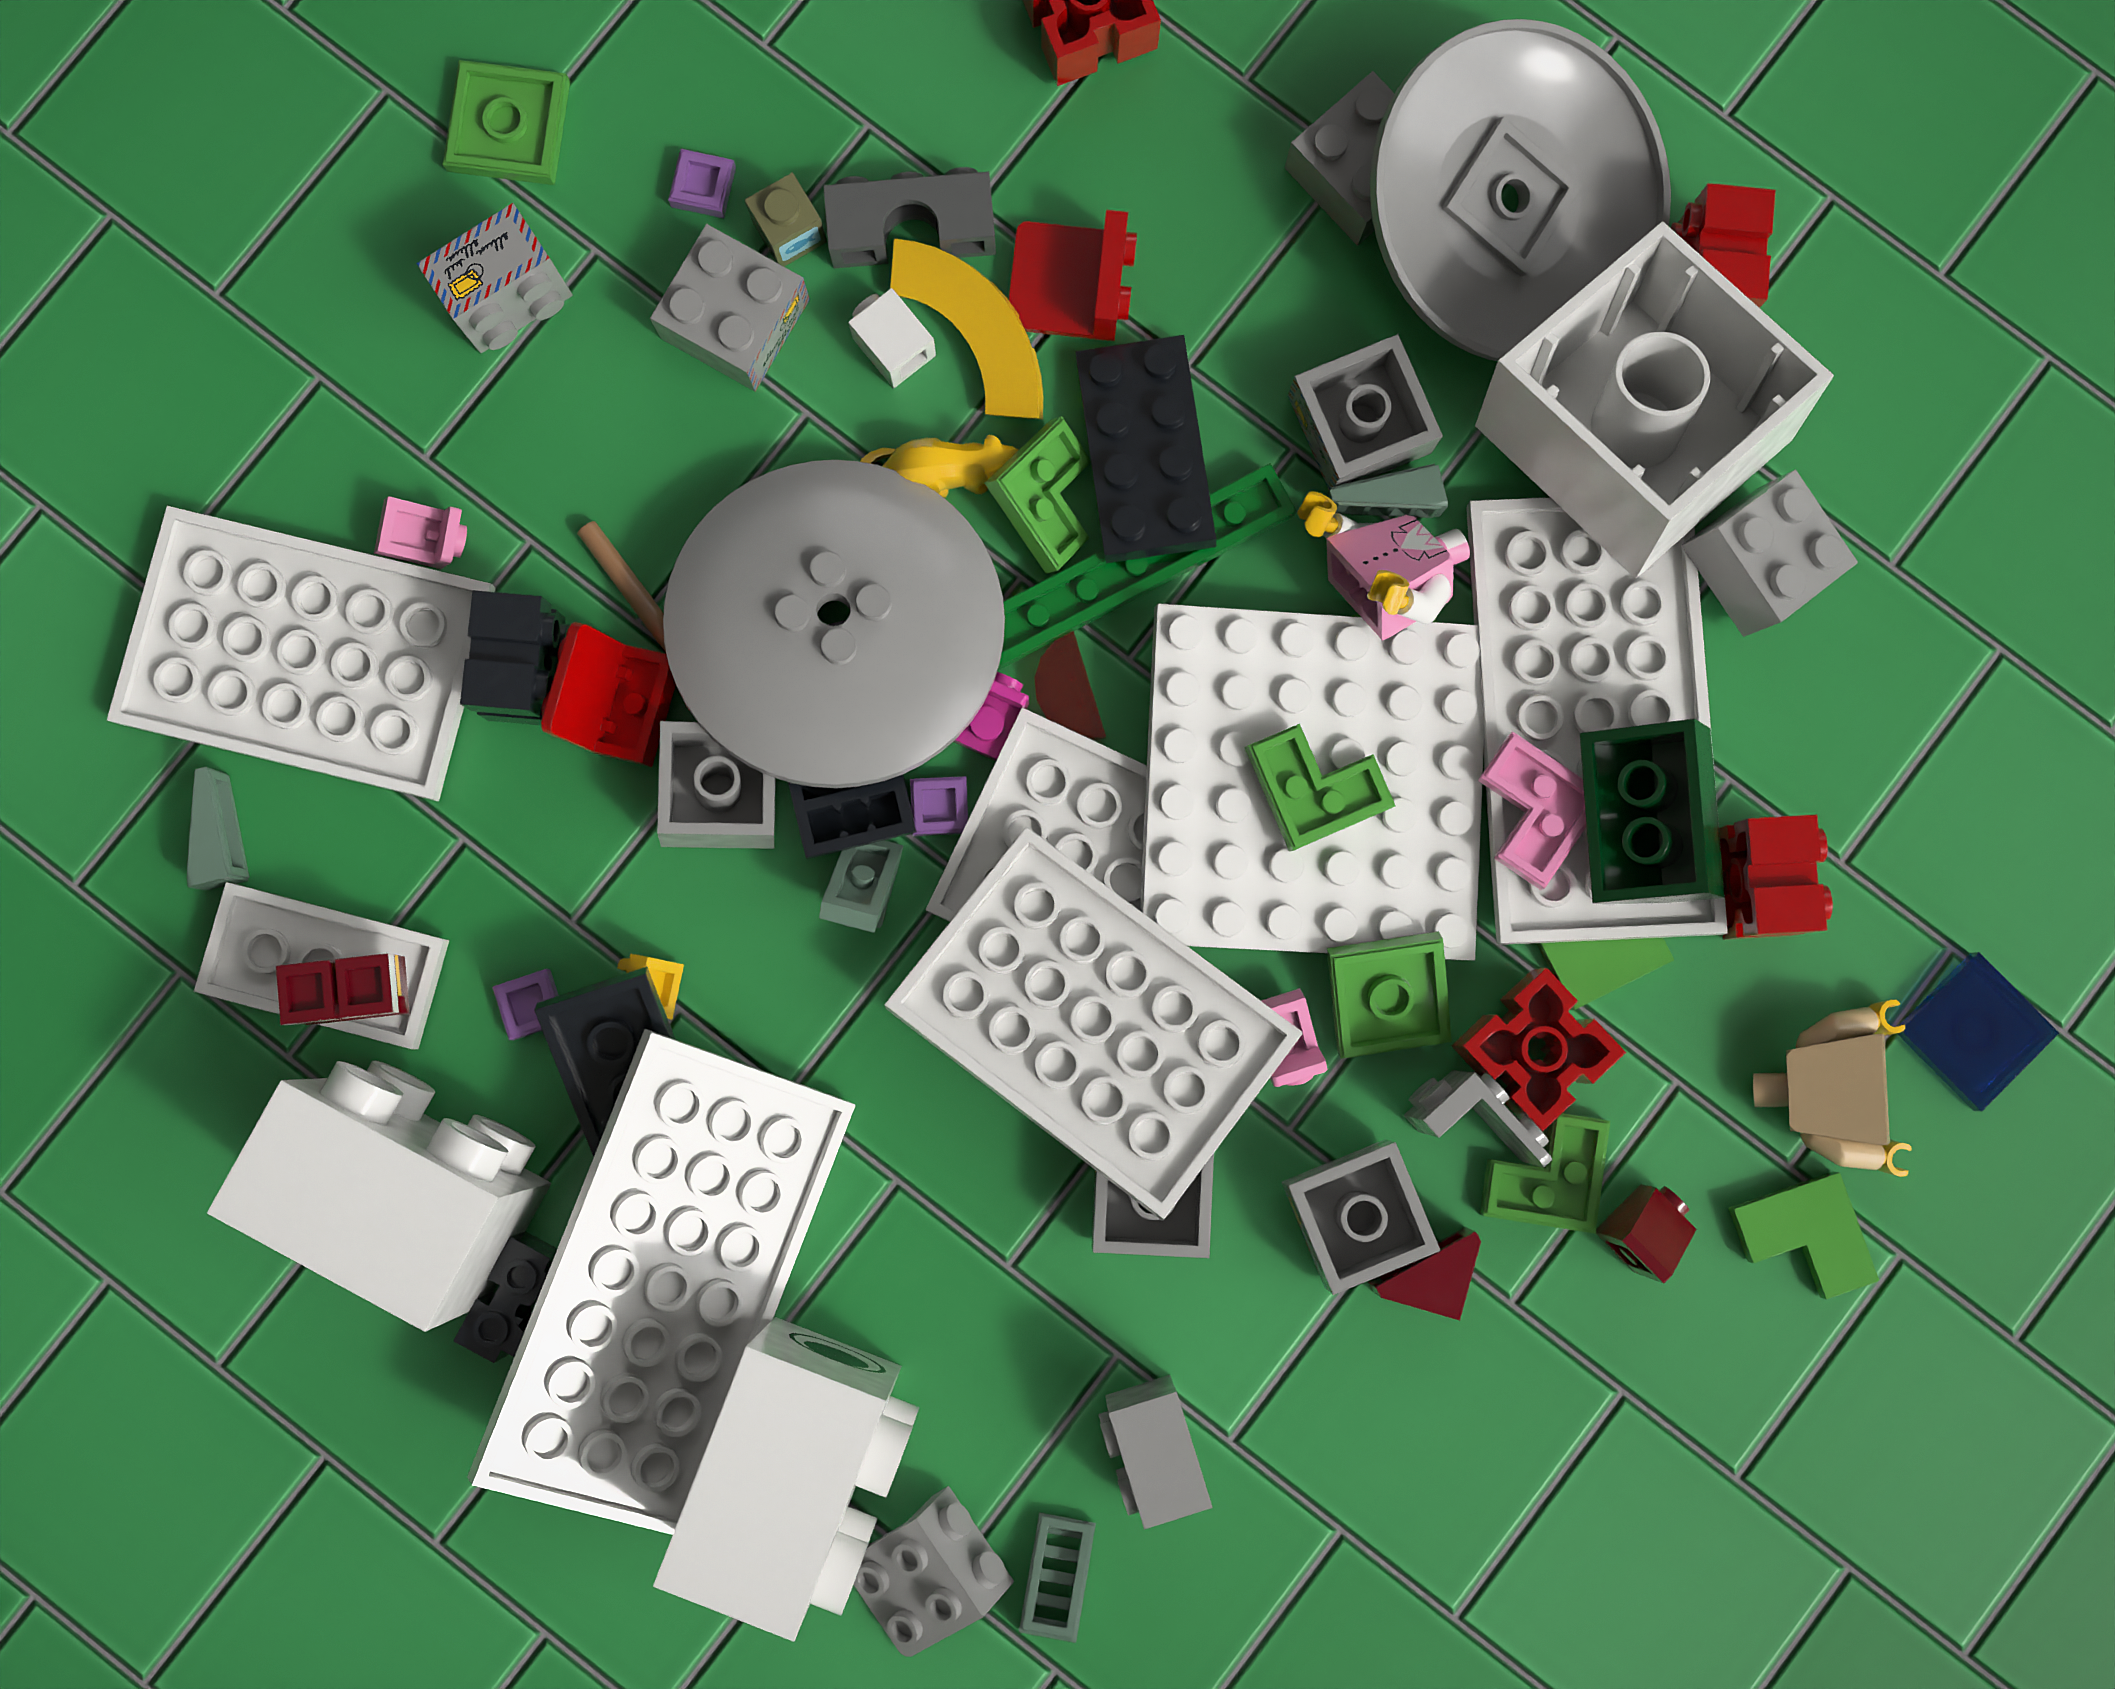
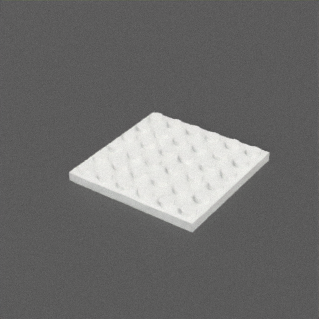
M1157 604L1154 607L1140 911L1186 946L1327 953V948L1439 931L1443 937L1445 959L1475 961L1482 783L1478 779L1483 773L1484 748L1478 625L1436 622L1422 624L1416 621L1393 636L1381 640L1362 617ZM1300 723L1322 775L1374 754L1396 807L1289 852L1244 747Z

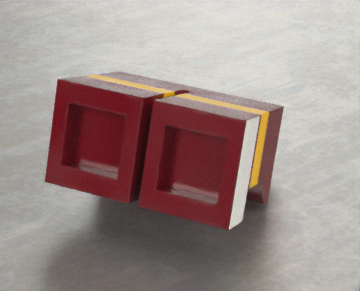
M386 953L335 959V961L323 960L276 966L281 1025L303 1023L305 1025L410 1014L405 956Z

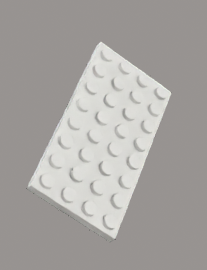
M1551 498L1469 502L1466 511L1474 625H1478L1484 723V770L1512 731L1583 779L1579 733L1694 718L1711 729L1698 569L1682 547V544L1695 535L1694 528L1640 576L1635 578ZM1486 786L1497 945L1709 936L1728 933L1725 898L1674 903L1593 904L1587 827L1546 888L1539 890L1494 859L1524 812Z
M645 1029L467 1478L471 1484L673 1535L744 1350L773 1320L854 1111L855 1104Z

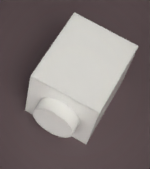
M892 288L881 297L878 294L867 297L853 311L852 316L854 318L848 322L853 340L893 389L936 356L934 338Z

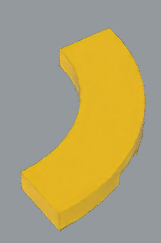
M894 239L890 289L892 288L901 298L919 301L935 309L951 321L969 343L981 370L985 390V414L1043 420L1044 397L1037 355L1019 319V314L1007 297L992 281L988 280L962 259L933 246L915 241Z

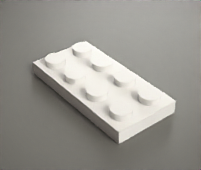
M226 882L194 992L280 1014L276 966L323 960L335 961V959L386 953L405 956L410 1014L322 1023L318 1025L409 1049H419L449 940Z

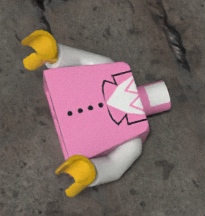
M1309 492L1297 514L1301 519L1306 520L1305 528L1310 535L1314 537L1323 535L1327 539L1328 581L1380 639L1385 640L1416 621L1422 624L1433 622L1444 605L1453 596V565L1469 558V545L1463 533L1458 529H1453L1434 537L1414 516L1408 515L1379 523H1357L1340 513H1335L1337 506L1329 497L1318 492Z

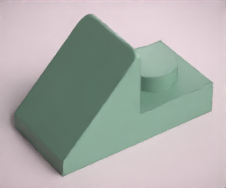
M884 840L843 850L822 899L819 918L873 933L876 928H880L885 919L904 845Z

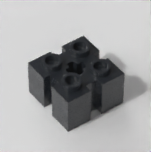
M472 590L467 635L471 638L469 659H465L460 705L470 711L477 712V715L487 721L541 725L542 704L544 698L547 697V693L551 690L558 664L559 646L566 637L570 624H565L566 618L556 609H551V604L542 596Z
M526 1231L510 1236L487 1278L500 1285L496 1293L491 1292L475 1300L454 1342L493 1363L508 1355L515 1357L532 1314L531 1305L537 1302L558 1248Z

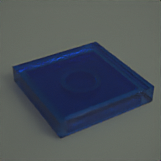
M1980 952L1970 953L1898 1025H1905V1030L1897 1033L1973 1111L1980 1112L2059 1034Z

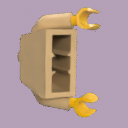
M1891 999L1874 1003L1869 1007L1833 1012L1801 1032L1796 1041V1049H1790L1786 1052L1787 1073L1753 1074L1755 1107H1789L1790 1131L1800 1132L1801 1139L1807 1148L1840 1167L1868 1170L1878 1169L1881 1172L1895 1176H1906L1909 1170L1894 1167L1892 1163L1893 1154L1897 1150L1911 1151L1912 1148L1909 1144L1890 1140L1885 1035L1896 1034L1905 1030V1025L1892 1027L1885 1019L1886 1009L1899 1006V1001Z

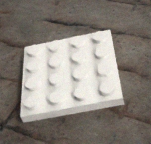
M1021 708L929 901L926 911L951 922L1026 827L1140 911L1147 766L1027 709Z

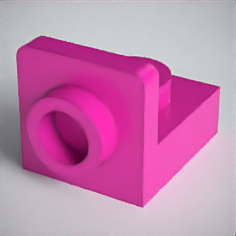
M997 672L984 704L972 722L953 742L997 761L1021 708L1027 709L1029 705V696L1021 692L1023 684L1010 676Z

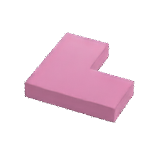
M1512 731L1478 781L1524 812L1494 859L1539 890H1543L1586 828L1583 779Z

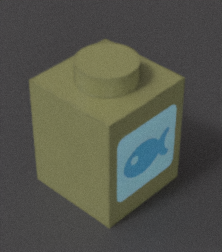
M793 172L745 199L753 225L775 262L783 267L827 243L821 219Z

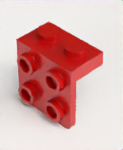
M1106 210L1104 229L1030 221L1022 222L1017 227L1009 301L1019 314V319L1026 332L1115 341L1117 319L1128 321L1132 288L1131 286H1121L1123 266L1134 267L1137 233L1126 232L1128 212Z
M573 622L568 629L566 637L559 646V663L551 690L547 693V697L544 698L542 704L541 728L543 732L594 754L652 767L660 742V721H666L676 686L667 654L625 645L587 624Z

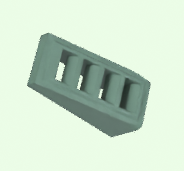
M1435 463L1331 487L1327 494V497L1337 506L1335 513L1397 517L1408 515L1433 518L1440 517L1448 507L1439 465H1435Z
M208 767L195 769L187 862L188 888L212 890L225 887L226 882L233 884L247 882L250 877L230 777L227 773Z
M1039 1513L1019 1633L1076 1643L1096 1523ZM1047 1534L1081 1539L1080 1551L1046 1545ZM1047 1557L1077 1563L1076 1574L1042 1568L1043 1558ZM1039 1581L1073 1587L1072 1598L1038 1592ZM1035 1605L1068 1610V1621L1062 1622L1034 1616Z

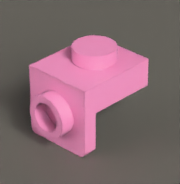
M388 496L384 499L374 554L437 569L444 568L451 564L453 557L460 558L465 546L467 526L459 524L462 509L450 506L445 510Z
M1301 989L1261 1000L1303 1032L1299 1040L1270 1077L1273 1086L1300 1085L1311 1080L1314 1075L1326 1072L1328 1070L1326 1060L1318 1047L1306 998Z

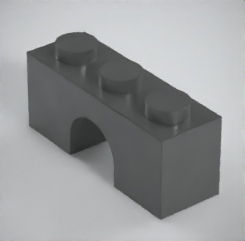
M959 167L947 171L945 175L923 177L922 174L917 172H901L893 175L891 180L869 181L864 177L851 176L839 179L836 184L824 185L828 246L834 269L888 264V236L895 226L907 220H920L931 225L939 235L941 250L958 258L996 255L989 171L978 172L974 168Z

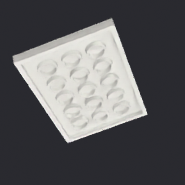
M167 506L107 721L439 802L464 706L460 705L464 662L465 659H469L471 638L467 635L472 590L495 592L496 588L491 583Z
M1028 827L1023 830L885 1003V1008L1162 1221L1303 1034L1301 1030Z

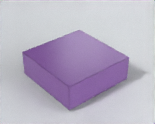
M680 149L668 199L672 208L724 218L736 170L734 160Z
M966 776L910 779L911 809L917 833H913V836L962 834L968 822Z
M544 969L493 986L509 1040H516L542 1031L534 1011L537 1002L559 996L550 969Z

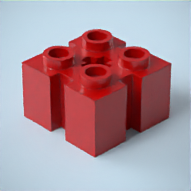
M1022 0L1033 28L1041 26V48L1057 86L1097 72L1098 57L1113 52L1117 64L1158 49L1161 19L1153 0Z
M1708 183L1695 199V203L1689 202L1685 208L1684 215L1678 223L1673 222L1670 228L1760 308L1768 300L1771 255H1767L1768 238L1773 234L1776 190Z
M1817 814L1748 818L1735 822L1734 825H1726L1719 828L1728 932L1723 934V940L1782 937L1827 931V920L1832 915L1833 901L1829 887L1818 884L1817 863L1826 860L1828 844L1824 830L1818 827Z
M1547 967L1531 970L1500 999L1509 1010L1502 1018L1497 1014L1483 1015L1451 1045L1478 1075L1482 1076L1484 1073H1487L1494 1080L1499 1077L1507 1085L1504 1091L1508 1094L1509 1099L1505 1102V1105L1520 1120L1524 1116L1529 1118L1541 1131H1544L1576 1101L1567 1090L1574 1081L1576 1083L1594 1084L1626 1054L1623 1048L1595 1019L1576 1020L1568 1012L1579 1001ZM1543 1038L1546 1045L1540 1050L1546 1054L1543 1060L1530 1059L1528 1055L1530 1039Z

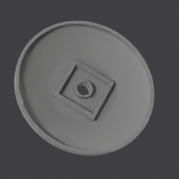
M1511 19L1485 23L1457 34L1424 56L1397 88L1385 111L1374 145L1370 171V200L1373 224L1384 262L1394 283L1416 314L1436 333L1453 345L1488 360L1498 361L1662 221L1669 226L1671 187L1666 151L1659 127L1641 91L1627 72L1598 45L1576 32L1543 21ZM1505 183L1513 186L1518 194L1519 204L1514 213L1508 211L1501 200V191Z
M845 460L810 461L768 472L736 489L714 506L689 536L675 562L667 587L663 616L664 643L668 663L677 689L687 708L706 733L730 755L753 769L790 783L824 788L857 787L894 778L921 766L957 739L972 722L984 704L993 685L1001 659L1005 624L1003 596L998 575L981 538L965 517L936 491L924 484L905 479L895 470L879 465ZM829 601H840L848 606L850 616L841 625L829 626L821 622L817 616L820 607Z

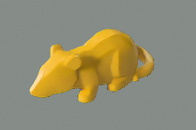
M987 435L984 444L974 442L958 444L941 441L938 438H921L904 443L896 449L880 448L871 451L860 462L875 464L880 459L890 457L882 467L895 470L907 480L924 484L945 498L949 493V489L962 486L975 494L985 493L988 488L984 483L1018 449L1001 444L1000 440L993 435Z

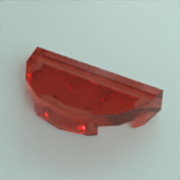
M1074 631L1055 640L1041 656L1034 678L1036 701L1046 719L1091 740L1106 739Z

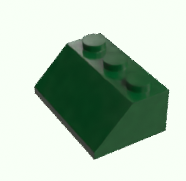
M1694 718L1579 733L1592 903H1674L1725 898L1711 729Z

